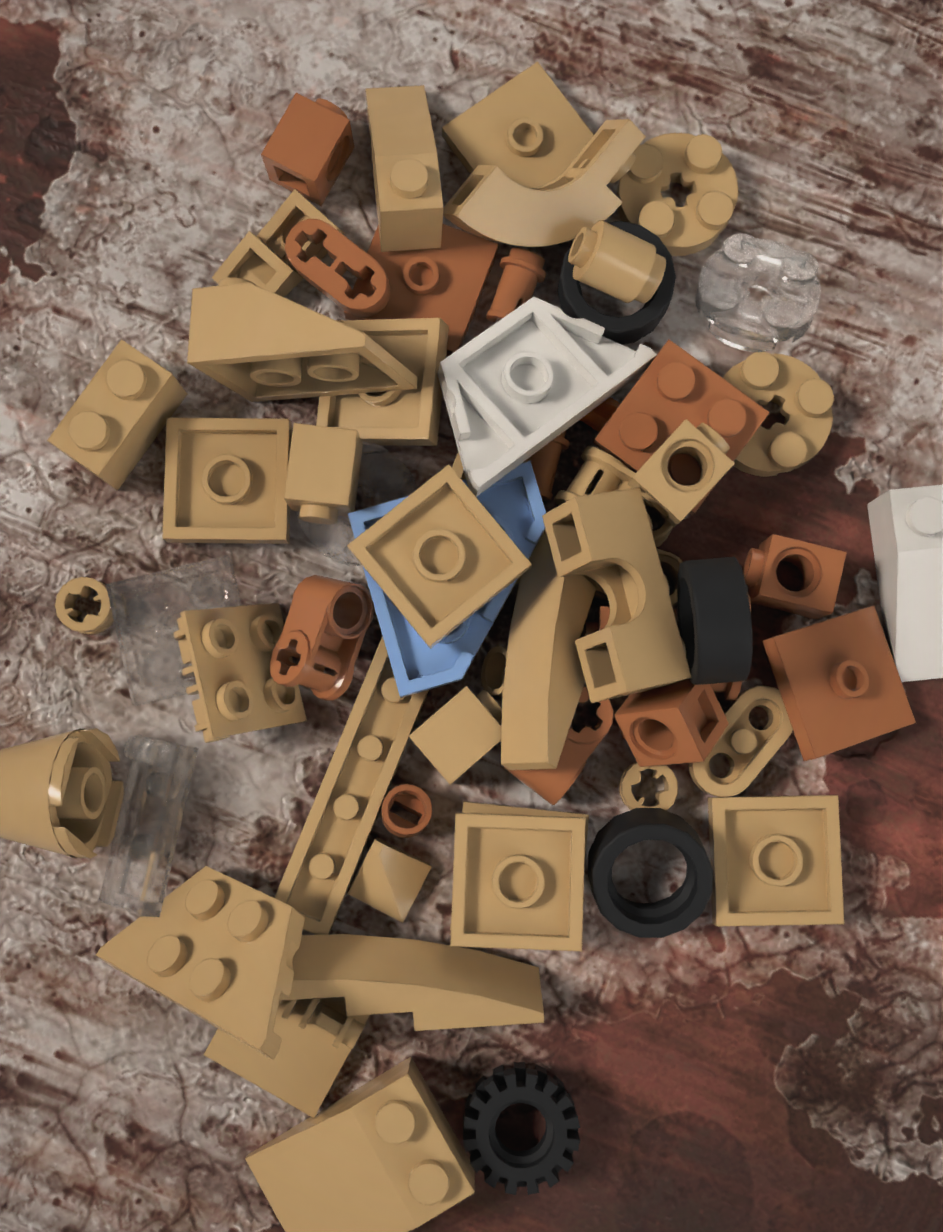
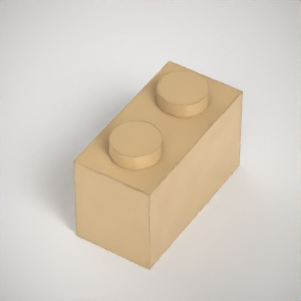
M121 339L47 441L118 491L166 425V418L172 417L187 396V392L172 373Z

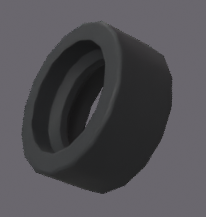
M613 221L608 223L653 244L656 248V253L665 257V272L652 298L644 304L642 309L629 316L614 317L601 314L588 305L583 298L580 282L573 278L574 265L568 262L570 248L564 255L557 292L560 307L566 315L576 319L584 318L604 327L603 337L624 345L637 342L657 327L672 300L676 274L672 255L658 236L641 225Z
M736 557L681 562L677 582L679 633L686 647V660L691 674L690 682L695 685L746 681L751 670L752 624L747 586L741 565Z
M635 808L614 816L597 832L588 852V878L592 895L600 913L616 929L639 938H663L686 929L703 913L712 894L713 868L698 833L681 816L661 808ZM644 840H664L673 844L683 854L687 864L686 878L682 886L670 897L654 903H635L623 898L616 891L612 881V866L616 857L628 846Z

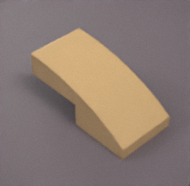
M294 189L257 236L250 231L245 235L212 276V279L218 284L220 280L225 278L246 279L259 287L285 297L304 279L294 269L286 255L285 242L290 230L298 222L307 219H320L330 224L340 233L344 234V232ZM324 238L317 245L309 240L303 245L302 249L307 255L305 263L313 256L321 260L327 254L323 246Z

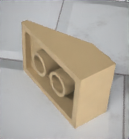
M225 278L219 281L218 286L192 289L187 363L250 402L417 389V376L366 333L259 287L249 280Z
M412 1057L407 1058L319 1111L314 1118L309 1117L249 1153L245 1158L285 1232H408L418 1228L475 1193V1170L471 1166L467 1154Z

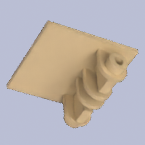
M279 603L180 612L181 617L177 619L179 630L175 631L173 635L174 639L178 640L183 664L192 663V666L182 669L183 677L195 676L197 684L187 687L186 692L187 695L199 694L200 699L192 701L197 725L194 727L196 732L203 733L205 743L223 740L231 735L307 721L299 685L294 687L279 685L272 679L270 674L271 654L284 627ZM291 656V657L289 658V661L293 663L292 656Z
M345 996L282 1000L278 1004L273 1032L282 1039L280 1050L274 1060L220 1029H217L204 1056L314 1118L351 1049H353L370 1015L347 1016Z

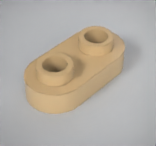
M757 686L744 690L724 710L725 717L729 723L704 762L689 763L691 778L700 790L718 797H732L740 794L752 783L789 738L793 729L780 691L776 688ZM756 706L763 708L768 714V723L762 730L755 729L749 722V713ZM718 753L725 755L730 764L727 774L720 778L713 775L709 767L711 758Z

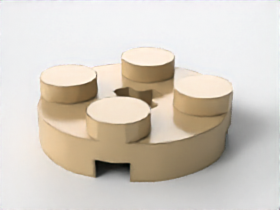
M668 133L654 137L639 145L633 152L636 155L633 166L619 180L617 197L623 202L617 208L621 221L641 225L658 236L672 256L690 255L707 248L717 239L719 233L726 228L738 200L737 177L729 159L722 153L720 143L714 137L707 134L694 136L687 133ZM670 183H680L683 187H687L691 194L687 195L685 206L676 207L674 199L669 197L663 198L661 191L667 190Z
M762 351L749 355L746 360L733 366L723 376V379L756 403L767 405L771 401L780 406V413L785 416L784 425L776 422L770 429L760 425L734 460V467L755 476H776L778 473L790 472L808 463L824 446L830 434L833 421V390L807 364L788 355L770 354Z

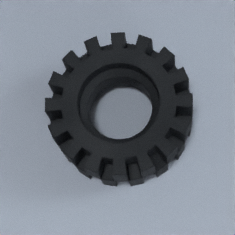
M514 1062V1068L504 1070L503 1065L493 1069V1075L488 1079L483 1075L476 1083V1090L473 1095L469 1093L465 1103V1114L463 1115V1143L465 1152H469L470 1164L477 1173L481 1170L484 1173V1182L495 1188L497 1182L504 1184L505 1193L516 1195L517 1187H527L528 1195L539 1193L538 1184L547 1181L550 1188L558 1183V1173L562 1168L568 1173L574 1163L573 1151L579 1150L580 1137L578 1128H580L572 1097L570 1093H567L563 1082L556 1075L553 1078L547 1075L546 1068L535 1065L534 1069L526 1068L525 1062ZM516 1103H526L534 1106L541 1112L546 1121L545 1133L541 1141L535 1147L525 1151H516L506 1147L499 1140L495 1131L496 1121L500 1113L508 1106Z

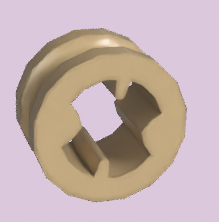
M79 577L71 579L62 586L56 597L55 608L57 616L63 625L79 633L94 635L104 632L113 624L117 617L119 605L117 596L110 587L94 578ZM96 590L98 595L93 600L101 603L100 612L97 616L87 614L83 622H79L77 617L82 612L73 609L77 597L88 598L91 591Z
M634 762L621 775L619 794L623 803L630 810L635 808H661L667 811L676 800L678 782L674 772L667 765L639 767L638 763ZM646 769L653 770L652 778L658 779L661 776L664 782V790L655 793L656 803L650 806L643 805L644 797L638 796L635 799L632 794V785L641 782L640 772Z

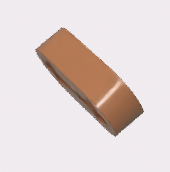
M307 219L298 222L290 230L286 237L285 251L289 262L302 278L347 313L355 317L368 318L377 315L386 307L390 299L391 286L383 267L373 257L330 224L320 219ZM324 238L323 246L334 260L329 267L314 256L305 263L307 255L302 249L303 245L308 240L317 245ZM346 271H349L356 278L363 281L369 275H372L370 282L375 290L374 294L367 297L365 294L360 293L354 300L351 299L354 292L342 276Z

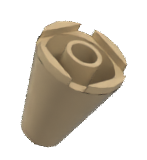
M97 728L77 729L1 749L0 838L73 858H93L97 856L93 852L96 847H108L114 838L121 818L124 797L123 781H112L110 762H120V758L109 735Z

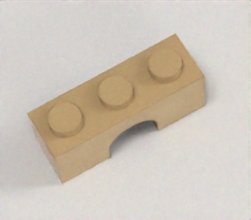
M640 488L576 496L542 515L558 577L577 574L588 576L599 583L609 601L610 614L605 628L575 640L591 703L652 690L691 678L686 660L685 643L679 634L669 597V584L662 571L652 534L651 518L646 511Z

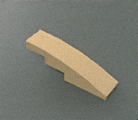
M546 529L528 559L531 563V568L521 576L509 631L502 693L501 765L508 770L556 769L585 683L575 640L581 636L597 588L583 575L558 577Z
M352 934L302 935L300 946L295 952L292 961L294 977L290 998L279 999V1001L345 996L347 1016L413 1012L414 1031L544 1023L539 967L479 950L416 939Z

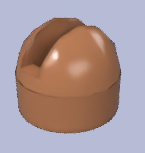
M410 784L399 785L390 790L385 796L381 807V819L386 829L392 834L403 838L414 837L420 834L427 827L432 816V804L429 796L421 788ZM393 803L421 817L418 824L415 825L390 812Z

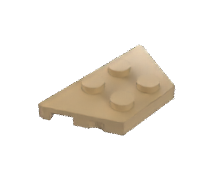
M205 866L104 944L96 956L113 968L274 1060L280 1050L282 1039L273 1032L279 999L290 998L294 977L292 961L295 952L300 946L305 918L292 906Z

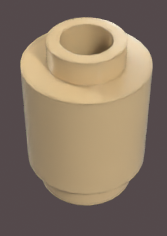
M603 220L597 221L591 229L583 227L575 237L568 255V262L574 265L573 278L625 303H630L633 300L642 304L648 302L658 289L666 268L665 257L656 253V248L653 244Z

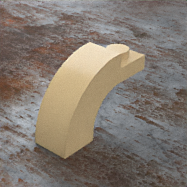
M630 119L606 120L560 176L550 183L536 188H526L516 183L498 166L478 165L443 209V216L466 232L481 238L510 245L543 247L573 240L583 227L591 229L597 221H605L623 203L606 185L608 183H615L630 170L636 160V155L633 152L646 136Z

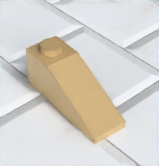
M424 85L365 88L381 252L441 248L444 208L438 154Z

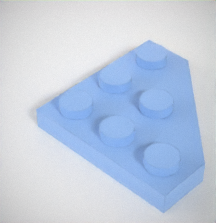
M531 461L521 463L476 497L527 559L530 558L545 530L542 515L546 514ZM408 496L348 513L354 538L356 539ZM363 567L400 697H406L461 681L464 678L517 579L430 649Z

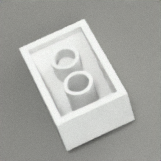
M943 484L888 490L867 504L884 634L901 682L943 678Z

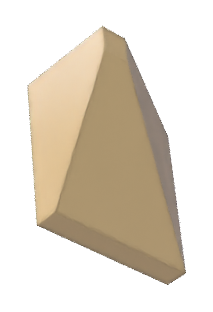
M377 837L374 839L348 894L403 923L432 866Z

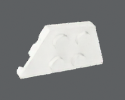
M532 297L440 362L438 378L468 488L476 497L643 373L657 354L643 344H640L637 351L605 338L602 336L605 330L604 327L584 318L576 319L569 317L561 308L539 298Z

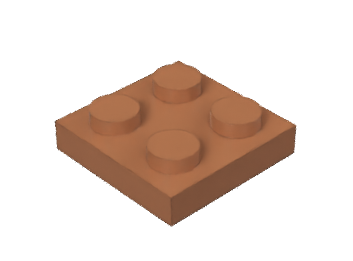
M668 339L596 436L593 443L606 453L620 460L636 473L687 419L696 428L701 423H704L714 429L729 445L730 449L725 455L734 462L770 412ZM676 454L669 458L667 465L668 473L676 483L683 486H691L698 483L701 469L695 458L687 454ZM713 488L690 511L689 514L693 515L696 513V511L702 505V503L713 490Z

